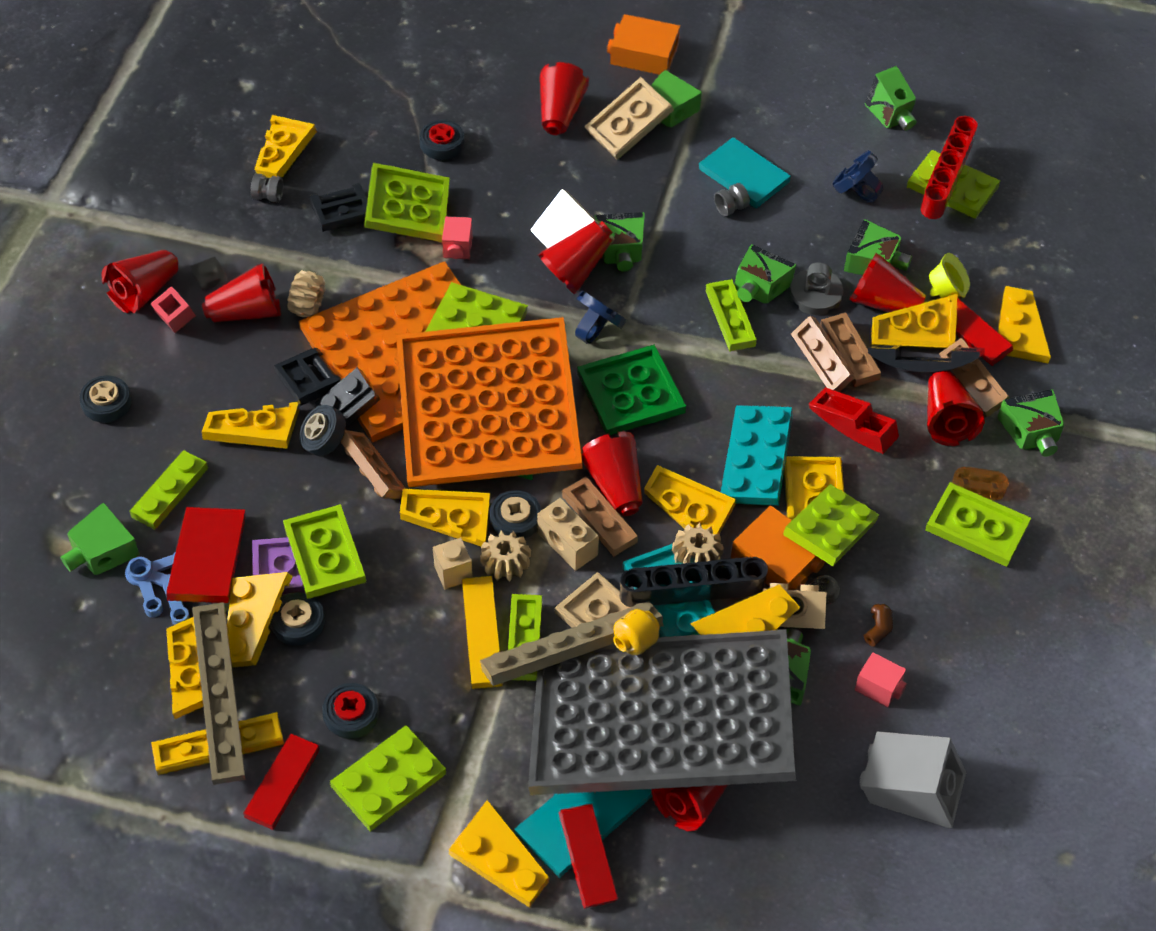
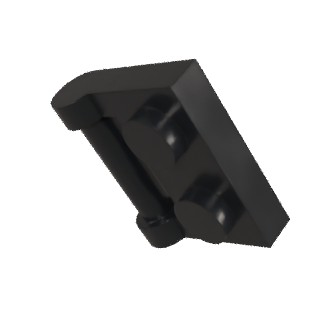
M360 183L352 184L351 188L320 196L313 194L309 196L311 206L315 211L322 232L365 221L368 200Z
M311 348L274 365L276 374L300 406L322 397L342 380L339 375L334 374L321 357L323 354L318 348ZM308 365L315 366L325 380L320 382Z

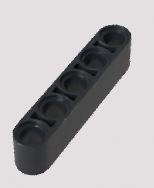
M744 557L632 568L626 570L621 575L619 598L625 606L633 607L638 603L648 601L653 606L754 596L763 592V588H765L768 566L761 558Z

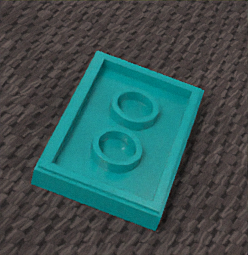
M734 137L699 163V170L728 190L731 185L741 183L748 192L750 205L756 209L790 182L791 177Z

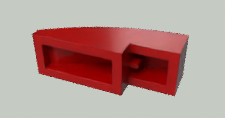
M825 387L809 403V408L836 430L859 444L881 454H884L899 437L896 420L873 412L872 405L869 402Z

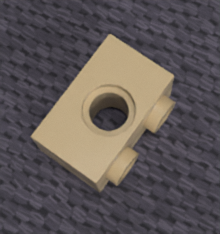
M561 498L537 513L538 534L575 571L598 556L599 535Z
M770 583V588L780 584L791 597L799 598L802 604L801 610L790 616L779 627L825 629L827 592L819 591V585L801 584L800 590H788L789 584Z

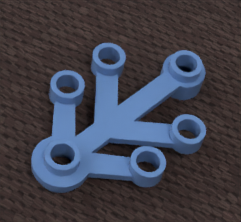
M176 552L173 555L153 562L145 557H136L128 563L125 569L128 582L140 587L144 598L143 607L146 615L149 617H158L163 612L162 602L158 597H155L151 583L162 586L166 595L170 574L167 575L161 573V571L173 566ZM168 601L171 608L170 617L173 625L190 618L188 609L183 607L181 601ZM224 603L225 612L229 610V603ZM151 605H158L155 609H148ZM180 614L185 615L182 619H176V616Z

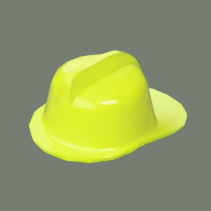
M945 254L941 263L929 274V279L933 286L930 290L931 297L939 295L940 298H944L957 293V298L966 297L970 288L969 276L961 261L954 254Z

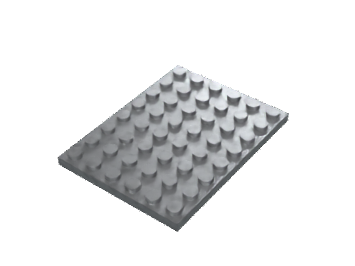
M786 629L659 637L654 645L639 655H631L626 651L622 652L615 644H611L537 671L528 783L530 795L796 781Z

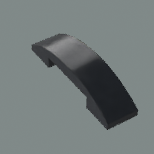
M873 345L868 348V354L896 368L917 372H937L964 366L985 354V348L956 347L952 350L951 358L901 356V345Z

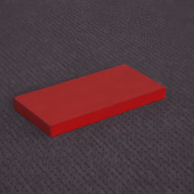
M186 507L166 591L167 601L229 603L232 578H234L246 519L244 509Z

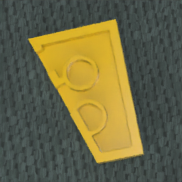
M272 115L270 130H267L265 135L266 143L260 150L255 166L256 173L264 174L268 178L272 176L283 177L317 132L315 124Z
M958 293L873 317L871 345L948 348L955 343Z
M291 402L289 407L275 409L273 405H265L263 410L249 412L244 408L209 412L202 429L203 440L287 449L300 410L299 403Z
M288 572L232 578L227 620L232 667L253 666L257 664L270 633L268 629L274 612H278L282 604L280 600L285 586H289L293 576Z
M778 584L690 624L700 635L776 630L800 606Z
M488 800L449 848L450 856L529 908L549 882L548 875Z

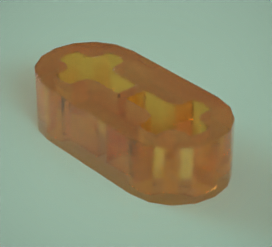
M973 467L958 468L952 480L953 484L990 500L1002 499L1009 485L1008 478L1003 473ZM962 478L968 479L969 484H965ZM991 483H996L998 489L993 488Z

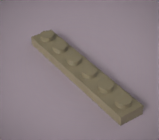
M650 601L638 603L631 608L607 614L605 617L591 622L581 623L568 630L552 633L545 638L524 643L519 647L504 652L495 653L490 657L480 660L481 668L490 683L495 686L614 644L613 626L617 620L631 610L641 609L651 612L658 620L660 627L663 626V618Z
M224 602L192 607L213 785L246 780Z

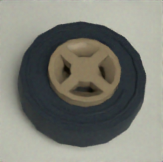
M321 405L313 409L301 426L299 437L302 447L317 456H324L334 451L345 433L346 421L344 415L338 409L329 405Z

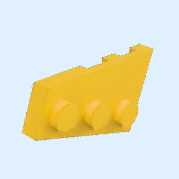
M1005 286L997 332L1013 345V351L1007 356L1049 364L1051 356L1033 292Z
M659 465L656 466L644 487V493L684 529L687 524L696 528L700 523L702 529L712 526L713 534H720L736 505V499Z
M403 489L400 519L454 538L461 537L463 541L482 547L483 543L487 540L490 493Z
M193 617L166 629L174 720L204 707Z

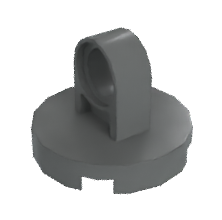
M813 263L808 269L800 271L793 277L789 294L791 302L793 303L794 300L799 305L800 311L810 315H826L828 310L837 309L840 306L844 290L842 282L832 273L830 266L824 263Z

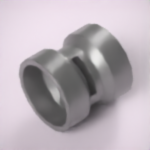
M255 173L251 182L252 199L262 200L263 198H268L271 202H280L283 193V178L279 176L268 178L264 174Z
M741 183L731 185L729 190L722 189L714 194L716 208L723 216L732 214L735 209H744L750 204L748 192Z

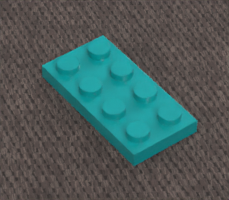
M736 405L721 486V493L736 499V504L779 505L793 418L792 407Z

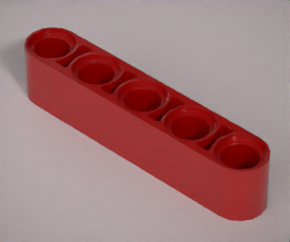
M960 116L955 120L926 186L921 213L929 219H939L943 216L972 149L978 123L970 116Z

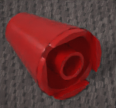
M556 62V66L549 67V64H547L541 70L542 127L550 135H560L566 132L589 87L588 75L586 78L583 75V70L578 66L565 62Z
M594 220L543 250L538 256L549 270L566 284L567 289L575 295L613 241L610 238L613 232L603 221L597 224Z
M160 250L112 262L104 266L101 279L103 284H108L110 291L107 292V295L113 304L122 312L128 313L132 311L133 314L139 311L178 272L179 262L173 253L167 250Z
M875 253L849 300L885 312H893L925 303L926 295L884 257Z
M264 264L255 266L205 296V302L202 303L205 317L207 319L211 318L213 322L270 318L281 315L280 301L276 299L274 292L276 287L268 268Z
M945 370L934 373L928 380L927 429L935 442L944 446L960 445L959 441L967 438L968 441L973 440L982 431L985 424L981 407L952 372Z
M618 432L619 437L610 438V435L606 434L584 445L582 448L583 454L581 453L582 462L607 501L618 514L630 516L637 513L643 503L636 440L630 432Z
M728 785L651 789L654 803L665 818L670 815L677 821L675 826L679 829L695 831L704 824Z

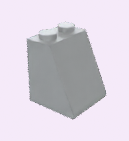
M877 732L874 743L870 744L868 749V764L866 771L861 773L860 787L871 804L943 827L952 828L966 771L951 738Z

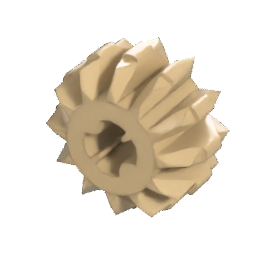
M301 270L297 273L289 290L287 299L288 310L304 318L317 314L324 298V278L311 271Z
M700 523L696 528L687 524L684 531L679 530L672 545L675 563L720 560L724 549L723 544H721L720 534H713L712 526L702 529Z
M501 530L499 537L490 534L488 542H484L481 547L480 562L482 566H485L487 575L495 574L497 581L502 576H505L509 582L512 579V575L521 578L523 570L528 569L530 565L529 557L531 556V550L526 545L524 537L516 538L514 531L510 535H505Z

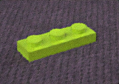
M733 280L706 284L707 296L729 352L756 347L757 339L742 302L737 295Z
M183 450L130 510L131 517L155 530L208 470L207 462Z
M512 594L508 650L540 639L542 595ZM537 671L512 680L537 681Z

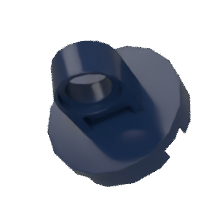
M868 150L853 160L855 163L848 169L845 167L832 184L835 190L841 194L852 187L863 200L874 202L883 192V184L871 171L878 160L876 155ZM865 185L870 186L875 193L870 192Z
M583 290L576 298L589 308L575 331V336L586 344L592 343L597 338L607 321L620 329L627 322V319Z

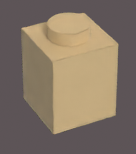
M461 537L433 546L434 567L444 589L462 584L463 578H473L472 561Z

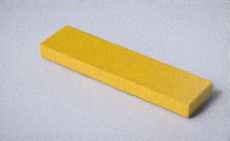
M492 576L463 578L462 586L472 689L503 686V683L495 686L490 683L482 671L480 662L481 659L500 652Z
M277 712L239 721L243 754L284 745ZM206 729L151 742L158 775L210 763Z

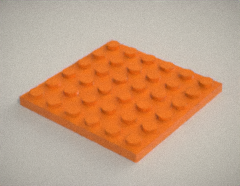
M445 261L299 320L300 329L312 348H318L323 355L321 357L335 375H339L343 379L358 367L364 372L374 388V392L381 399L357 419L372 443L403 430L396 335L425 332L451 282L461 285Z
M564 317L396 335L408 487L583 469Z

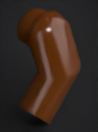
M875 604L871 608L870 613L873 614L872 618L875 619V626L864 634V639L870 646L874 647L893 630L892 610L886 604Z

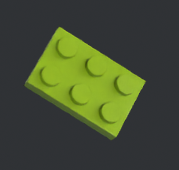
M934 150L929 152L908 179L907 188L924 195L926 186L941 153ZM964 165L947 206L976 219L999 188L1000 180Z
M950 482L931 515L925 531L1007 567L1030 523L1031 517Z
M830 484L786 526L783 535L826 563L834 566L876 523L879 514Z
M341 504L283 520L307 599L366 582L365 573Z
M406 725L332 779L330 784L332 789L371 832L445 776L446 768Z

